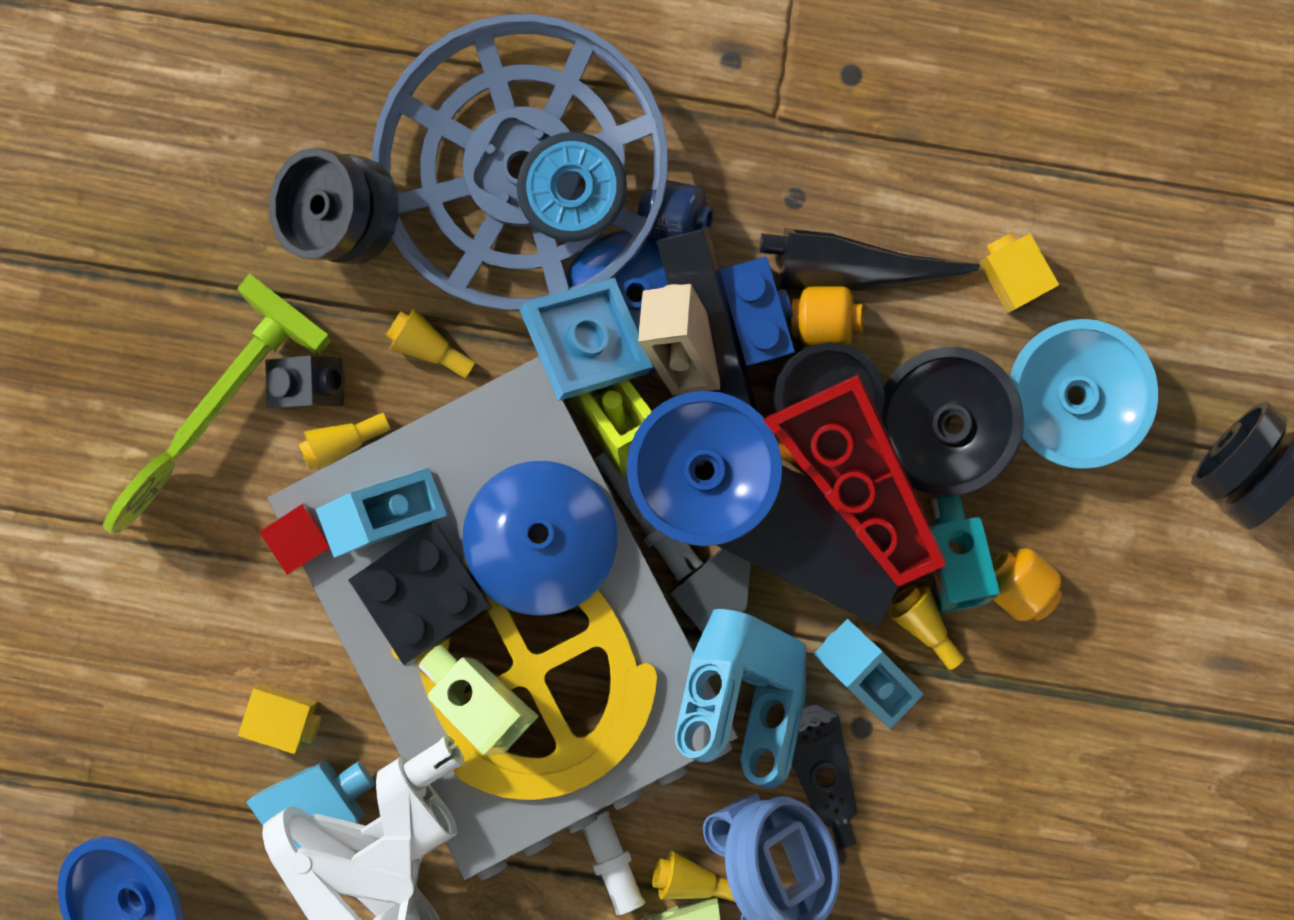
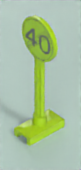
M250 273L237 290L264 319L252 332L254 335L253 339L175 433L169 448L151 460L115 501L103 524L104 530L110 535L119 534L141 515L169 479L178 457L197 442L271 350L275 352L287 336L317 356H322L332 343L327 333Z

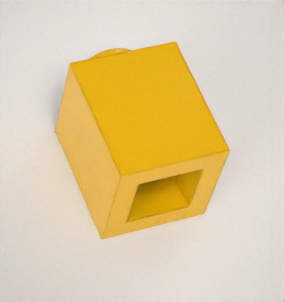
M1011 232L986 246L991 255L979 262L1007 313L1059 285L1031 233L1017 240L1014 233Z
M266 684L258 685L252 690L238 736L296 754L303 749L305 743L312 745L321 721V716L314 714L318 701Z

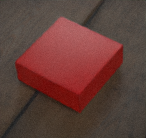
M305 503L259 531L286 575L292 574L330 549L325 533Z

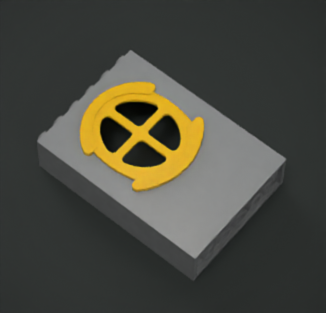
M540 357L517 367L267 497L278 519L305 503L322 528L316 512L317 508L351 492L429 468L447 516L434 522L439 525L468 570L462 541L467 511L482 486L493 476L508 467L529 461H551L568 465L589 477L601 489L610 503L617 525L616 556L604 583L589 599L578 605L589 619V626L584 632L541 654H534L528 649L508 609L495 602L483 591L493 607L488 613L513 660L511 669L497 676V678L510 690L519 686L528 689L556 742L555 751L541 758L519 756L507 751L500 755H483L427 697L429 692L436 686L419 668L421 661L427 654L411 665L404 666L348 581V579L429 523L335 558L331 549H328L302 566L400 756L410 760L439 742L446 735L455 741L449 747L450 750L457 745L460 747L464 756V764L456 767L430 785L446 804L455 819L457 834L445 843L464 880L475 874H478L480 880L497 874L508 866L506 860L512 855L523 851L525 856L528 857L543 850L552 843L551 837L556 832L568 827L570 833H574L589 826L597 820L595 814L600 809L613 804L614 808L618 810L642 797L640 792L642 787L658 780L660 786L667 785L687 773L686 765L694 761L682 755L675 743V731L694 649L564 399L557 400ZM542 525L532 527L529 532V539L536 544L545 542L549 536L548 529ZM451 637L440 644L447 651ZM593 647H601L606 651L610 665L611 683L608 703L596 728L584 737H577L571 732L545 681V675L550 669ZM709 678L705 682L703 691L706 700H711L717 696ZM472 690L464 693L467 703L472 697ZM707 724L698 727L693 735L692 744L696 751L704 749L710 741L711 731ZM733 724L728 744L713 760L732 750L730 742L738 738Z

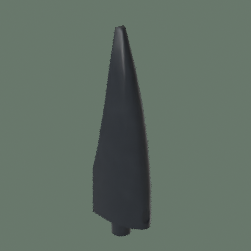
M784 228V235L761 233L759 253L781 255L779 288L785 290L796 289L803 291L810 286L847 287L850 291L896 288L938 281L978 271L980 266L978 263L898 253L833 233Z

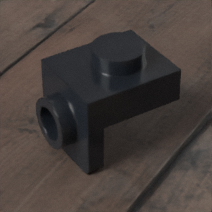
M310 355L265 360L267 409L342 406L344 404L345 378L341 357Z

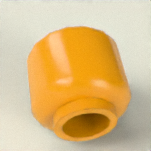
M810 286L803 290L800 298H794L792 301V337L800 338L804 348L826 342L850 346L853 334H862L863 304H854L853 295L847 287Z
M1021 548L1013 553L1004 551L992 561L1000 592L993 600L1018 621H1029L1031 619L1039 621L1047 617L1059 604L1062 598L1060 590L1061 576L1034 550Z

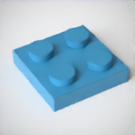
M615 278L526 301L520 309V313L558 401L647 375L653 368L651 361L638 342V330Z

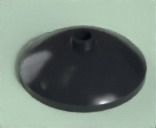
M960 347L931 349L906 361L893 373L885 384V402L881 420L913 488L937 496L966 495L994 482L1004 473L1015 458L1024 432L1022 400L1010 376L987 356ZM955 417H961L964 422L963 429L957 434H951L949 431L950 421Z

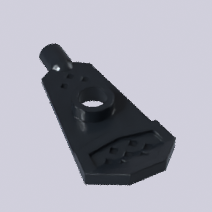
M812 703L803 707L792 766L814 812L826 826L832 828L838 849L847 848L857 843L850 823L857 813L840 718L838 714ZM821 721L825 722L824 726L820 725ZM808 725L812 727L810 731L807 730ZM817 730L821 731L819 735L815 734ZM804 734L807 735L806 740L802 738ZM822 768H830L834 771V781L828 786H822L816 781V774ZM830 793L834 794L833 798L829 797ZM841 798L844 799L843 804L839 802ZM825 803L829 805L827 809L824 808ZM835 808L839 810L838 814L834 813Z

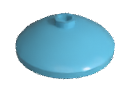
M1077 319L1053 325L1037 334L1024 346L1010 372V378L1016 385L1023 404V441L1039 456L1057 465L1076 469H1088L1116 462L1133 451L1141 443L1155 418L1158 405V383L1153 365L1144 349L1133 337L1109 323L1091 319ZM1073 386L1078 387L1083 393V400L1078 405L1072 404L1068 399V391Z

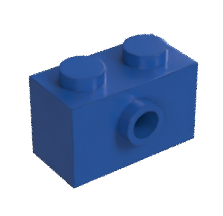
M767 256L720 269L746 369L790 357L795 351L786 320L791 319L793 313L786 290L777 291Z

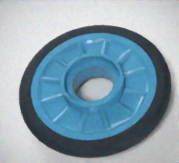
M579 132L556 134L537 144L523 161L517 180L518 201L529 223L542 234L552 239L566 242L587 240L606 230L621 212L627 192L625 170L617 154L602 140ZM573 173L582 176L586 182L585 192L576 200L563 199L558 193V184L562 177Z

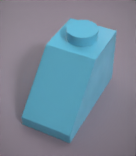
M429 468L351 492L316 509L334 558L376 544L447 516Z
M848 619L836 631L832 632L825 642L813 653L889 729L924 695Z

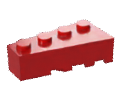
M860 373L763 419L774 435L776 434L790 451L800 467L808 473L825 494L826 499L851 526L857 537L898 587L946 566V557Z

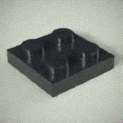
M434 521L348 579L404 666L411 665L493 608L439 525Z

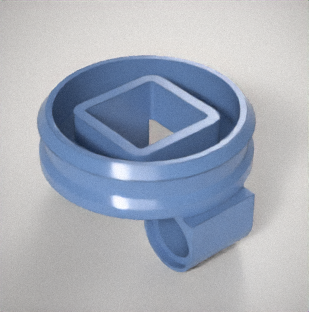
M758 793L739 797L705 819L703 824L704 839L713 852L725 857L729 887L737 906L742 912L740 920H826L836 902L839 890V861L830 832L812 809L791 797L781 796L761 801ZM780 840L796 877L797 885L783 887L770 855L769 848Z

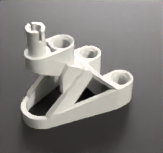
M450 736L442 737L439 742L410 760L406 757H399L377 772L376 788L381 817L367 826L321 814L310 816L298 807H287L263 825L262 836L270 860L308 920H361L339 894L354 896L377 916L373 920H440L431 903L418 889L417 880L422 857L457 834V826L452 813L430 785L456 767L464 764V756L460 747L457 745L450 750L449 747L455 742ZM294 840L302 847L297 848L294 843Z

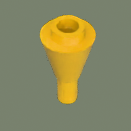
M413 308L409 316L400 311L385 335L393 340L389 350L434 364L440 363L463 378L467 377L475 363L448 346L449 343L415 308Z
M382 412L355 425L349 423L303 431L306 441L299 443L298 446L309 470L311 471L318 467L321 470L352 454L362 446L363 442L386 433L391 429Z
M912 585L899 592L892 600L894 607L889 617L926 646L932 647L949 670L959 666L963 662L964 657L947 636L948 632L930 588L927 586L917 588L915 585Z
M670 851L666 859H658L653 873L652 885L654 888L659 889L658 893L661 900L711 898L712 896L735 902L727 879L716 877L714 873L674 851Z

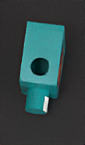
M941 496L932 499L931 504L936 525L931 527L946 557V566L931 572L940 614L989 604L1000 592L980 517L965 519L961 496ZM955 541L961 544L964 554L954 553L950 549L948 542Z

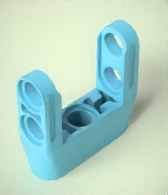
M714 609L691 659L675 731V743L679 752L698 762H709L720 754L728 744L741 680H744L756 686L740 758L744 775L750 782L764 788H775L781 785L787 779L791 769L806 697L807 645L751 615L727 609ZM719 674L722 679L720 693L715 698L706 700L703 693L705 682L710 676ZM777 703H782L785 709L783 721L779 726L769 728L766 721L769 709ZM707 724L711 731L710 741L704 749L696 751L692 744L693 735L698 727ZM771 751L775 758L774 767L768 775L760 777L756 770L758 758L763 753Z

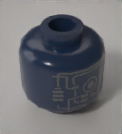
M668 180L660 211L648 239L656 242L661 238L708 227L710 232L714 209L713 206L707 205L704 190L699 186ZM646 188L639 202L638 215L642 217L644 215L648 218L655 201L657 189L651 190Z

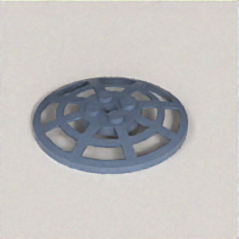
M536 14L501 15L478 20L449 32L427 47L404 70L390 91L377 121L372 146L373 161L380 163L390 174L391 150L395 130L402 114L428 128L420 158L422 188L398 193V221L392 240L402 255L427 280L448 294L480 307L501 311H520L526 301L615 278L637 255L651 234L663 202L668 181V144L663 119L650 88L635 66L614 45L589 29L563 19ZM537 34L559 38L574 44L562 72L554 68L533 64L503 67L494 38L505 35ZM475 44L484 73L475 76L457 88L438 111L412 97L419 84L439 64L458 51ZM592 54L605 61L625 80L639 101L644 116L619 126L616 125L612 114L603 101L587 85L580 82ZM514 81H535L555 87L544 110L533 107H515L508 83ZM487 89L490 90L496 113L484 120L475 131L453 120L455 114L469 100ZM574 96L593 113L602 127L603 132L592 136L602 140L613 149L619 157L624 170L625 152L623 146L651 135L654 149L652 189H657L648 218L622 207L618 217L611 225L633 236L625 248L606 268L586 281L569 288L561 261L583 250L597 236L583 241L566 242L557 247L555 239L535 229L523 214L517 196L518 179L510 175L509 168L515 157L523 154L528 155L541 141L556 134L570 132L561 122V119ZM442 137L465 149L463 157L464 177L437 184L436 160ZM573 173L562 177L558 184L559 195L566 200H576L581 197L585 192V189L580 187L582 176ZM471 196L475 203L487 214L474 239L468 237L454 223L443 203ZM428 207L441 231L458 248L465 252L450 277L437 269L419 251L405 230L399 214ZM506 224L515 227H531L538 253L513 255L497 252L491 248ZM483 262L507 269H536L542 267L549 294L538 297H503L482 293L468 287Z

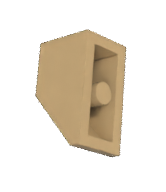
M672 284L663 288L644 290L642 294L638 342L672 395H679L696 391L718 390L720 379L708 314L692 285Z

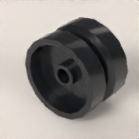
M322 148L304 149L287 159L275 176L269 196L270 221L276 238L286 251L302 259L328 260L333 263L342 264L366 263L380 255L393 237L398 221V194L391 175L376 161L364 156L341 154L337 151Z
M826 342L802 348L785 360L774 378L771 395L774 413L860 373L880 418H882L885 391L881 374L866 355L849 345Z
M1261 402L1252 407L1211 447L1192 476L1191 484L1210 500L1216 501L1227 497L1225 513L1244 529L1251 530L1264 523L1294 495V432L1284 435L1287 418L1268 402Z

